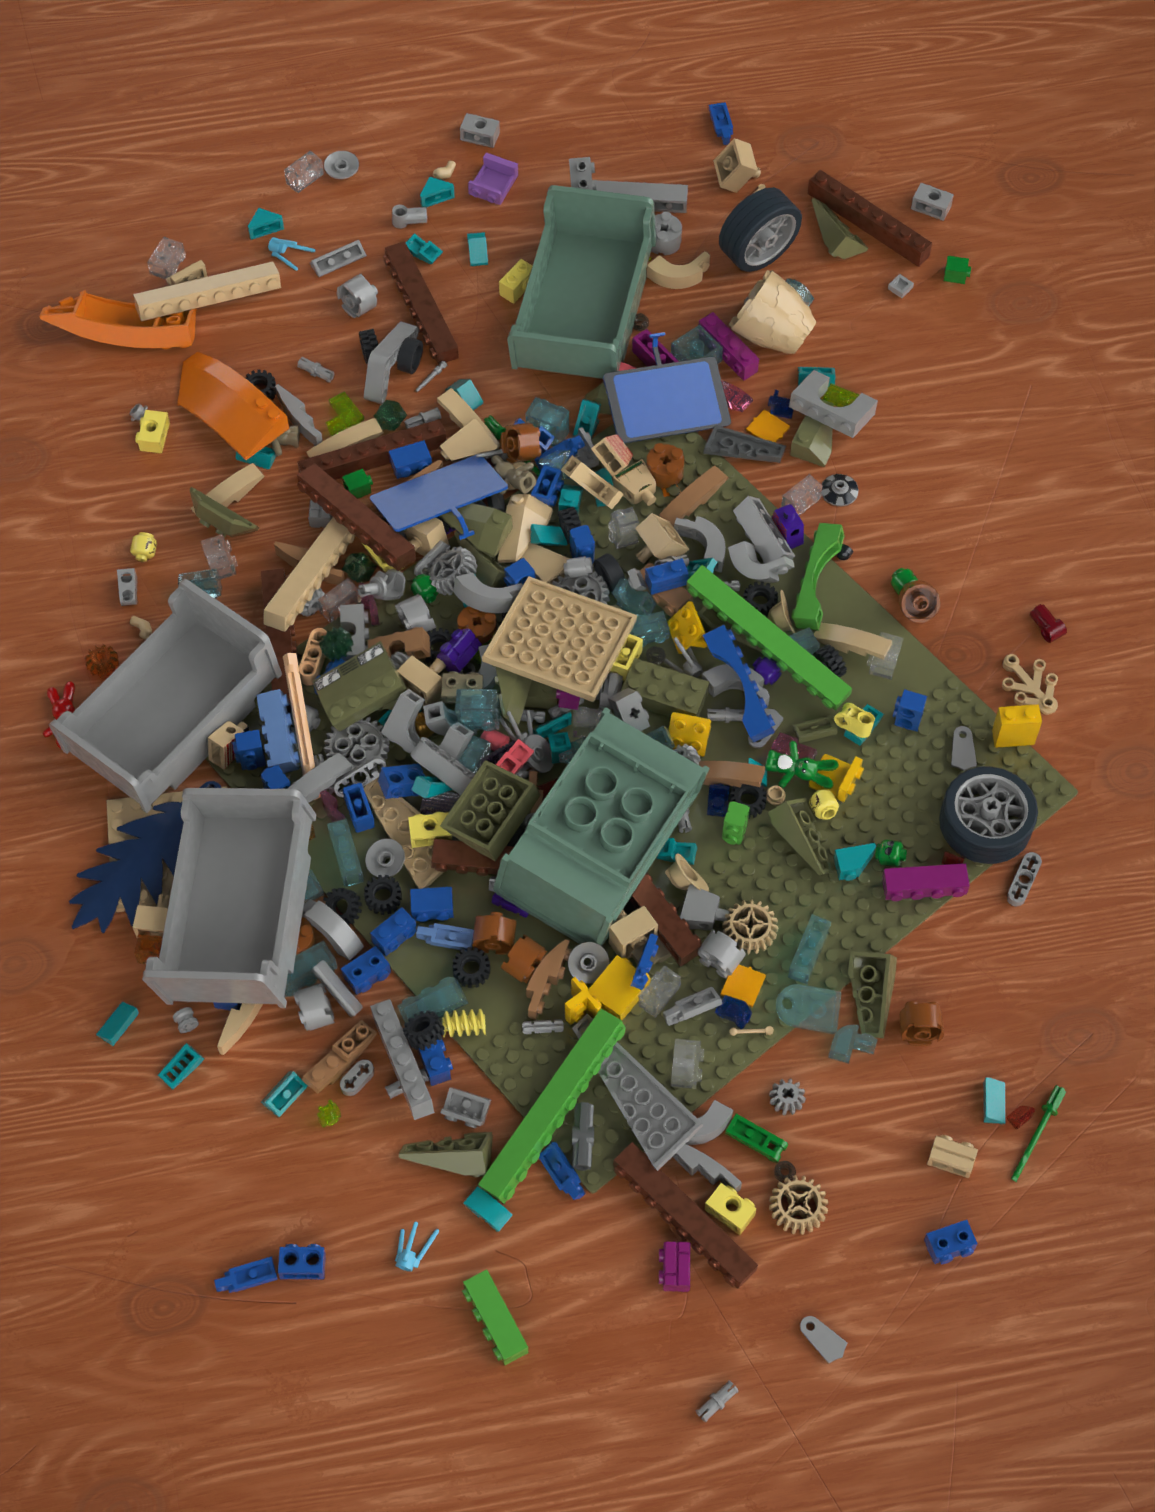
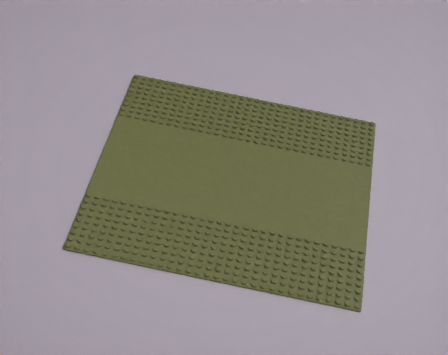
M614 423L592 438L594 446L603 438L616 434ZM697 432L626 443L633 456L628 466L623 470L642 459L646 464L649 451L657 443L670 444L682 449L684 455V475L680 483L677 484L678 487L676 484H673L671 487L666 488L670 496L664 497L662 489L656 486V492L653 494L656 497V501L652 505L648 506L643 500L637 504H632L622 496L618 504L611 509L608 506L597 507L595 497L583 489L578 514L581 526L588 525L595 541L594 558L597 559L606 553L611 554L617 560L624 573L625 585L608 594L610 601L607 604L617 605L622 610L637 615V621L630 634L643 639V650L639 659L671 670L674 669L665 663L664 659H668L682 670L684 669L683 664L687 661L683 654H678L667 626V621L672 616H668L660 606L654 605L647 596L631 588L628 582L629 575L627 571L633 568L640 571L649 562L654 565L655 561L662 560L653 554L643 564L638 559L639 557H636V554L646 546V543L635 528L651 513L659 516L670 502L680 494V491L682 492L702 474L716 466L728 476L727 481L704 505L700 504L689 517L685 516L683 519L695 522L696 517L699 516L707 519L720 530L725 540V560L722 572L714 571L713 574L723 582L728 581V583H731L732 580H738L740 590L735 592L743 598L748 585L752 584L754 586V582L760 585V582L741 574L735 568L730 558L728 547L743 541L753 544L745 535L746 531L743 526L737 522L733 510L747 496L759 498L771 518L773 512L778 509L722 456L703 454L707 442ZM599 460V465L590 469L596 472L605 468V466ZM565 464L559 466L557 469L561 470ZM562 472L564 485L580 486ZM533 488L526 494L531 495ZM518 490V491H517L516 493H514L513 495L523 494V493H522L520 490ZM560 491L557 493L558 497L555 506H552L553 512L547 526L560 527L558 517ZM508 497L506 500H504L506 509H507V505H508V503H509L510 497ZM804 534V544L791 549L795 555L792 559L794 568L789 569L785 574H778L779 581L770 583V588L774 586L775 591L778 592V603L781 602L780 591L783 590L790 621L795 634L792 631L785 633L813 655L815 651L824 646V644L812 640L816 630L798 629L795 626L794 620H792V610L796 609L797 605L796 596L801 591V578L806 573L805 564L810 559V546L814 544ZM455 535L448 540L451 546L450 550L453 547H460ZM680 536L689 548L685 553L689 561L704 559L706 550L699 541ZM537 544L562 556L572 558L570 544L566 546ZM756 552V557L759 563L763 564L764 560L762 559L760 554ZM832 559L822 569L816 584V598L823 612L821 623L855 628L892 640V646L885 659H880L868 653L865 657L850 650L848 653H844L835 649V651L839 652V656H842V661L846 664L844 666L847 667L846 674L840 677V679L852 688L851 695L836 711L833 708H827L821 702L822 699L817 695H811L803 683L798 684L791 677L792 674L787 670H781L782 675L773 685H763V688L770 695L769 705L766 709H775L783 717L782 723L762 748H753L748 742L749 734L743 721H729V723H725V721H711V731L707 741L705 756H700L701 761L748 763V758H752L765 766L770 750L790 756L789 743L791 741L797 743L799 759L808 757L815 761H820L824 754L852 764L855 756L863 759L862 768H864L861 778L856 779L854 783L856 786L852 795L848 794L845 802L837 800L839 808L833 818L825 820L816 817L817 822L814 823L816 831L821 833L820 844L827 852L833 872L819 876L772 825L768 814L769 811L779 805H772L767 800L765 809L762 810L760 815L757 813L755 818H753V815H750L742 844L731 845L722 839L723 825L730 804V793L733 786L723 784L722 788L703 785L700 793L689 808L690 813L688 816L692 830L685 833L683 829L684 832L680 833L679 826L677 825L669 838H675L676 842L696 843L694 865L690 866L704 879L708 885L709 892L720 897L719 908L725 910L729 908L734 909L735 903L741 906L743 900L747 904L750 903V900H753L756 905L761 901V907L768 905V912H774L773 918L778 920L776 924L778 932H776V939L772 940L773 944L771 946L766 945L765 951L759 948V953L757 954L754 950H751V953L748 955L747 950L743 949L746 956L740 962L742 966L752 967L753 970L765 974L766 978L752 1008L721 996L727 978L718 975L717 969L711 965L709 967L703 965L699 961V955L681 967L671 956L661 963L657 962L652 965L648 973L651 978L650 987L623 1019L622 1022L626 1027L625 1033L621 1040H617L633 1058L691 1113L851 982L848 974L850 951L887 953L953 898V896H944L938 899L923 897L919 900H913L912 898L900 901L885 900L882 881L884 869L966 863L970 884L993 865L974 862L958 854L944 839L940 829L939 816L945 793L950 783L959 774L965 772L951 766L953 734L957 727L965 726L972 732L976 767L993 766L1005 769L1020 777L1033 791L1038 807L1037 822L1034 830L1078 794V790L1030 745L995 748L992 728L997 714ZM418 562L402 572L405 577V589L399 599L382 600L369 595L358 603L364 604V611H368L369 623H365V628H369V640L375 639L378 636H387L395 632L406 631L405 625H402L398 617L395 605L414 596L411 591V584L416 577L414 568ZM454 592L452 595L438 593L435 601L425 603L431 618L434 620L436 631H439V628H443V632L447 629L450 634L458 629L457 619L465 607ZM698 596L696 598L693 597L695 609L699 612L704 605ZM763 596L753 598V601L757 604L768 602L767 598ZM508 612L495 613L497 630ZM340 616L323 628L328 633L329 649L320 673L321 676L325 673L329 662H334L338 657L341 658V639L350 638L355 634L353 632H342ZM700 618L706 633L714 630ZM308 639L297 646L298 666L301 663ZM733 641L735 647L739 646L744 657L741 658L743 664L747 663L749 668L754 669L753 663L759 657L762 659L765 657L762 652L740 641ZM434 643L431 645V649L441 651L440 647L444 643ZM690 646L703 670L697 678L702 679L704 672L713 667L726 664L714 658L708 646L706 648ZM405 649L398 651L406 654ZM479 650L469 661L475 666L476 673L479 672L482 664ZM425 658L418 659L427 667L431 665V661L427 663ZM443 669V670L438 674V675H440V676L442 677V679H443V673H447V674H448V672H447L446 669ZM470 669L463 671V674L470 672ZM301 681L304 703L317 709L321 719L318 728L309 732L313 756L316 755L317 759H319L318 754H322L325 761L327 760V753H325L324 747L326 746L324 741L327 739V733H332L331 726L333 725L323 708L319 696L315 693L314 685L307 686ZM271 682L259 694L272 691ZM728 689L715 697L708 693L699 717L707 719V709H725V707L745 709L744 691ZM904 689L927 696L917 732L894 725L896 718L892 716L898 696H902ZM257 696L254 699L256 707L241 722L247 724L249 731L259 730L266 766L257 767L254 770H242L241 763H237L235 758L223 770L211 762L209 756L205 759L230 788L264 789L261 774L268 768L267 760L270 759L265 752L264 744H268V740H265L262 734V725L265 724V721L260 719ZM584 699V703L579 705L578 710L572 709L568 711L572 714V724L556 732L568 733L572 748V758L589 733L593 732L598 725L602 710H599L600 700L591 702ZM444 703L448 709L453 711H468L489 705L492 710L494 726L488 728H493L509 736L498 719V715H501L514 736H516L511 722L503 717L500 705ZM845 703H852L861 709L869 704L884 714L861 746L844 736L846 729L839 727L834 721L835 715L842 711ZM524 707V709L534 710V712L544 711L545 720L543 723L552 719L548 713L549 709ZM379 708L364 717L363 720L370 717L371 723L377 720L378 726H380L381 724L378 721L389 709ZM646 710L649 715L648 722L650 727L641 732L666 746L671 718ZM831 716L837 728L836 735L803 743L798 742V738H796L793 731V725ZM533 720L532 728L534 729L543 723ZM520 721L518 725L520 733L527 732L528 735L527 721ZM486 728L477 730V734L472 736L459 761L474 774L477 773L485 760L496 765L505 754L504 752L500 755L484 747L483 743L480 742L481 735ZM359 732L352 733V735L359 734ZM434 732L427 739L439 746L445 736ZM959 734L961 738L966 737L965 734ZM510 738V742H511L510 748H511V747L514 745V743H513L512 739ZM389 741L390 751L387 752V759H384L387 767L419 764L411 757V753L404 751L397 743ZM370 742V743H368L367 745H373V744H375V743H374V742ZM342 746V747H340L339 749H345V748H347V747H346V746ZM358 756V757H356L355 759L359 760V759H362L363 757ZM569 762L555 763L551 770L546 773L537 772V789L543 790L544 799ZM299 763L300 769L283 773L289 779L290 786L303 776L301 763ZM377 764L378 770L381 769L380 764ZM420 765L425 776L436 777ZM767 771V787H764V791H767L772 786H778L779 781L785 774ZM357 772L354 778L356 781H363L366 775L363 773L360 776L359 772ZM796 775L792 777L785 788H782L786 794L784 802L800 798H807L809 802L811 796L817 791L809 787V781L801 780ZM351 777L348 778V779H349V783H348V784L352 783ZM342 783L339 784L340 788H339L338 790L343 789V788L346 787L348 784H346V785H343ZM327 790L328 795H324L321 791L320 798L309 802L316 813V821H312L308 843V854L311 856L308 876L327 897H329L327 893L332 892L334 888H345L357 893L356 896L360 897L358 902L362 903V906H359L362 912L357 913L359 918L358 920L354 919L355 923L352 925L373 948L375 945L372 943L370 932L401 907L412 917L410 889L418 888L403 864L400 871L392 876L401 887L402 900L400 906H397L396 911L392 909L391 914H388L387 911L384 912V915H381L379 911L378 914H375L373 910L370 911L365 903L364 888L365 886L367 887L368 881L372 882L371 878L374 875L366 867V854L375 842L381 839H389L371 806L370 809L373 814L375 827L357 833L351 821L344 797H339L335 791L329 794V790ZM451 790L430 798H423L420 795L402 798L421 814L429 815L435 812H450L461 795ZM743 794L740 797L741 801L745 804H753L756 801L755 796L751 794ZM975 794L973 796L974 798L980 797V794ZM1008 815L1009 820H1018V817ZM452 835V840L461 841ZM886 839L902 842L904 849L907 850L905 862L902 861L899 867L880 865L874 853V856L861 875L850 881L845 879L839 880L833 859L836 849L875 843L877 847L878 843L881 844ZM390 858L385 860V864L390 861ZM656 858L647 873L651 876L655 887H659L663 891L666 901L675 906L677 915L680 917L688 889L681 890L676 888L665 874V871L674 862ZM447 870L428 888L452 887L454 918L444 921L428 919L425 922L415 920L416 928L418 926L429 928V925L438 923L474 930L476 916L490 915L491 912H500L503 914V917L517 921L514 945L520 937L523 938V934L542 945L547 951L546 955L565 939L569 940V948L572 950L579 945L576 941L530 914L525 918L520 916V913L516 914L501 908L502 905L492 904V897L495 892L489 890V881L491 876L497 877L496 874L480 876L476 872L459 874L456 870ZM387 889L378 890L375 894L376 899L380 901L387 900L391 896L390 891ZM341 899L336 907L344 914L347 911L348 903L345 899ZM629 901L623 909L627 915L636 911ZM748 915L742 916L738 918L736 921H738L739 919H744ZM715 920L713 927L715 934L718 931L723 933L722 921ZM749 921V926H748V928H749V933H751V928H752L753 926H751V921ZM689 929L693 935L696 934L700 938L702 943L711 932L709 930ZM415 932L411 938L404 941L395 951L385 957L390 964V968L427 1010H430V1012L434 1011L438 1015L442 1024V1017L445 1011H448L451 1017L453 1010H456L458 1016H460L462 1010H465L468 1016L470 1009H473L475 1015H477L479 1009H482L483 1014H485L486 1035L480 1029L478 1036L475 1035L474 1030H472L470 1036H467L464 1030L461 1037L455 1031L452 1038L520 1115L525 1118L579 1040L572 1029L577 1023L574 1022L570 1025L565 1020V1003L573 998L571 995V979L574 977L569 972L568 961L565 960L563 966L566 967L563 979H559L557 986L552 984L549 995L544 996L543 1002H545L543 1013L538 1014L536 1020L528 1018V1008L531 1002V998L526 996L528 984L521 983L501 969L502 963L509 961L508 953L495 954V950H489V953H484V955L487 954L490 960L488 980L485 979L483 985L479 983L477 988L475 985H472V988H468L467 984L463 987L461 982L458 983L456 978H454L452 968L453 958L456 959L455 955L457 953L461 954L460 950L427 944L426 940L416 938ZM756 935L753 937V939L759 938L762 935ZM608 936L602 947L608 954L610 964L617 954L610 946ZM633 957L629 958L628 960L637 968L638 964ZM585 958L584 965H588L590 958ZM474 961L467 962L463 967L464 971L468 974H474L480 968L478 963ZM593 983L586 984L588 989L593 985ZM709 987H713L722 1000V1005L673 1025L668 1026L664 1020L663 1011L671 1009L678 1000ZM557 1019L563 1020L564 1030L562 1032L552 1030L551 1033H535L534 1031L532 1034H524L522 1031V1023L524 1021L534 1023V1021L551 1020V1022ZM767 1026H771L774 1029L772 1035H766V1033H743L732 1036L729 1033V1030L733 1027L736 1029H765ZM599 1073L593 1075L589 1081L588 1088L579 1095L576 1104L586 1102L594 1105L591 1169L586 1171L574 1169L581 1183L592 1194L596 1193L617 1175L613 1170V1161L629 1144L633 1142L643 1153L645 1152ZM575 1107L568 1111L564 1117L563 1124L555 1130L548 1144L556 1142L571 1165H573L572 1130L575 1124Z

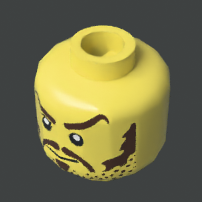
M139 532L132 539L130 553L135 556L136 560L146 562L147 559H152L155 556L157 541L152 534Z
M830 790L816 791L809 801L813 813L819 819L828 820L833 818L839 808V804Z

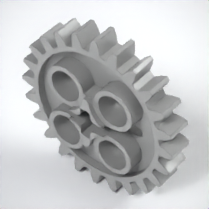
M596 572L589 573L588 576L569 578V575H565L564 578L558 576L559 582H552L554 586L604 604L610 601L608 586L605 581L603 582L602 576L598 577Z
M368 717L366 720L362 718L340 732L331 726L332 733H327V739L324 741L327 759L340 753L353 765L352 769L374 756L387 759L390 743L386 736L381 733L383 725L378 726L377 720L371 723L370 717ZM354 732H359L357 735H352ZM370 742H374V743H375V744H373V745H367V744L370 743ZM342 746H346V747H347V748H345V749H339V748L342 747ZM358 756L363 757L362 759H359V760L355 759V758L358 757ZM377 762L373 763V769L377 768Z

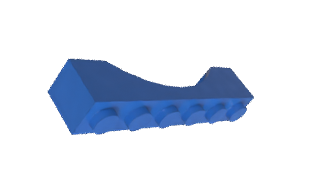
M722 625L704 634L703 637L713 657L730 666L741 679L745 693V711L742 721L753 743L775 733L772 726L776 724L771 714L767 716L764 710L768 707L763 697L759 698L757 692L760 690L756 681H751L749 674L752 673L748 664H743L741 660L744 656L740 647H735L733 643L736 638L732 630H727L725 625Z

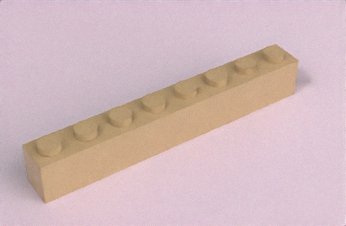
M269 262L136 293L133 296L136 311L140 320L144 321L281 288L280 275L274 262Z
M332 517L264 609V625L284 632L290 625L292 626L298 613H302L306 602L312 599L314 591L320 588L322 580L328 577L330 569L336 566L341 554H344L349 543L354 541L355 535H352L344 525L339 524L334 517Z

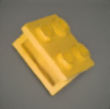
M688 601L667 621L673 641L677 637L685 650L690 646L707 647L703 637L706 632L692 601ZM674 641L678 654H682V652L680 651V649Z
M672 712L666 746L675 750L678 745L683 746L686 743L694 747L699 756L704 757L711 731V720Z
M576 977L572 978L571 995L573 998L565 1003V1020L570 1025L574 1022L578 1023L586 1014H589L594 1019L602 1006L596 996L592 997L589 994L588 987L582 980L578 981Z

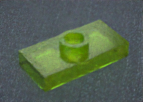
M830 384L823 400L832 402L838 407H845L852 404L859 394Z
M345 392L329 399V404L348 428L364 420L363 414Z

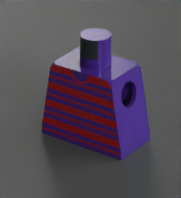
M788 504L776 509L773 512L772 520L789 547L793 549L803 545L804 525L795 508Z

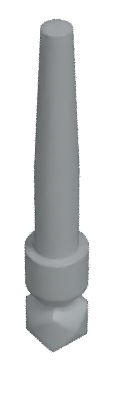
M445 361L440 362L439 366L433 369V372L415 391H420L436 375H439L442 369L447 367V363Z

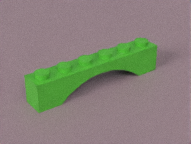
M819 523L818 530L814 532V544L810 546L809 550L810 559L806 561V573L801 578L800 583L801 591L796 596V609L792 610V620H794L795 626L798 629L819 631L823 612L816 598V584L824 566L841 551L845 535L840 524Z

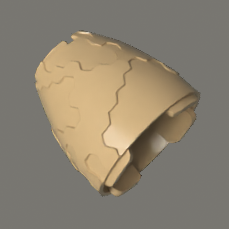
M767 270L763 280H759L748 295L749 300L739 311L737 317L732 318L729 326H731V330L756 345L786 354H795L803 344L804 339L814 328L816 320L800 294L773 270Z

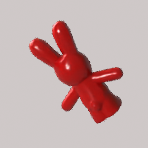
M72 681L65 684L63 699H60L59 693L54 687H50L47 690V696L53 705L52 715L56 720L66 711L71 713L75 711L72 703L75 684ZM50 727L43 732L44 737H50L53 734ZM56 739V744H57V746L61 749V747H60V745H59V743H58V741H57V739Z

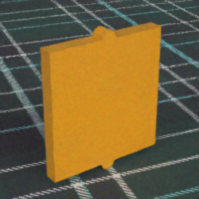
M764 409L757 417L753 418V422L746 428V431L755 437L776 443L779 439L783 438V435L790 429V425Z
M739 964L730 976L728 975L721 996L732 999L735 1003L739 1002L753 1008L766 975L753 970L752 967L747 968Z

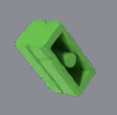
M734 801L730 802L724 819L722 839L728 844H742L748 825L750 810L748 805Z

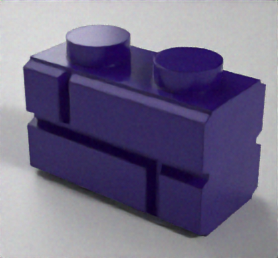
M471 629L455 630L451 634L452 639L440 647L441 652L437 655V658L444 662L447 672L460 673L479 650V647L482 646L480 641L475 638Z

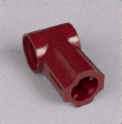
M1039 604L1030 612L1031 618L1041 629V634L1046 642L1051 643L1067 634V628L1063 621L1060 619L1056 620L1044 604Z

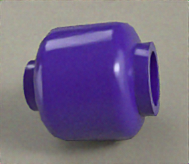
M759 657L752 665L755 667L753 670L764 678V685H773L782 675L781 669L776 665L777 662L774 659H768L767 657L762 659Z

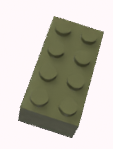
M635 658L621 691L626 688L638 691L642 697L641 705L645 710L670 718L672 712L699 717L709 693V681Z

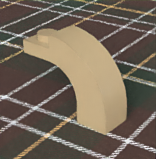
M704 251L695 260L686 265L671 264L659 255L647 265V277L654 283L671 289H683L694 286L702 281L703 272L708 270L710 255Z
M573 455L561 469L563 473L611 509L618 504L624 495Z

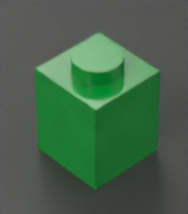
M948 256L944 281L965 284L966 277H970L972 266H968L969 259Z
M363 469L342 476L343 487L357 499L372 493L371 485H373V481L370 475H366Z

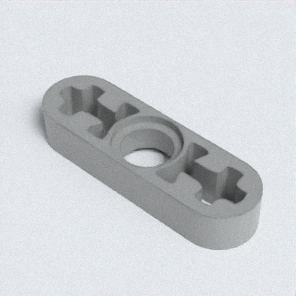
M374 756L339 777L334 784L336 795L344 797L343 789L338 790L340 788L339 784H348V778L350 777L353 784L362 783L363 786L378 778L381 769L374 768L371 770L374 767L373 763H382L380 765L382 769V767H387L385 760L380 756ZM366 767H368V769L371 770V776H369V772L366 769ZM357 772H363L366 778L363 781H356L354 776Z
M1027 853L1020 864L1007 894V901L1012 906L1023 905L1042 863V859L1037 853ZM1034 860L1035 862L1031 870H1028L1029 862ZM1021 875H1026V876H1028L1029 879H1030V882H1029V883H1022V882H1020L1019 876H1021ZM1018 888L1022 889L1018 899H1015L1014 895Z

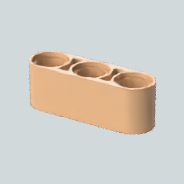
M316 628L310 633L299 665L301 681L307 686L314 685L312 681L320 675L329 649L328 633L323 628Z

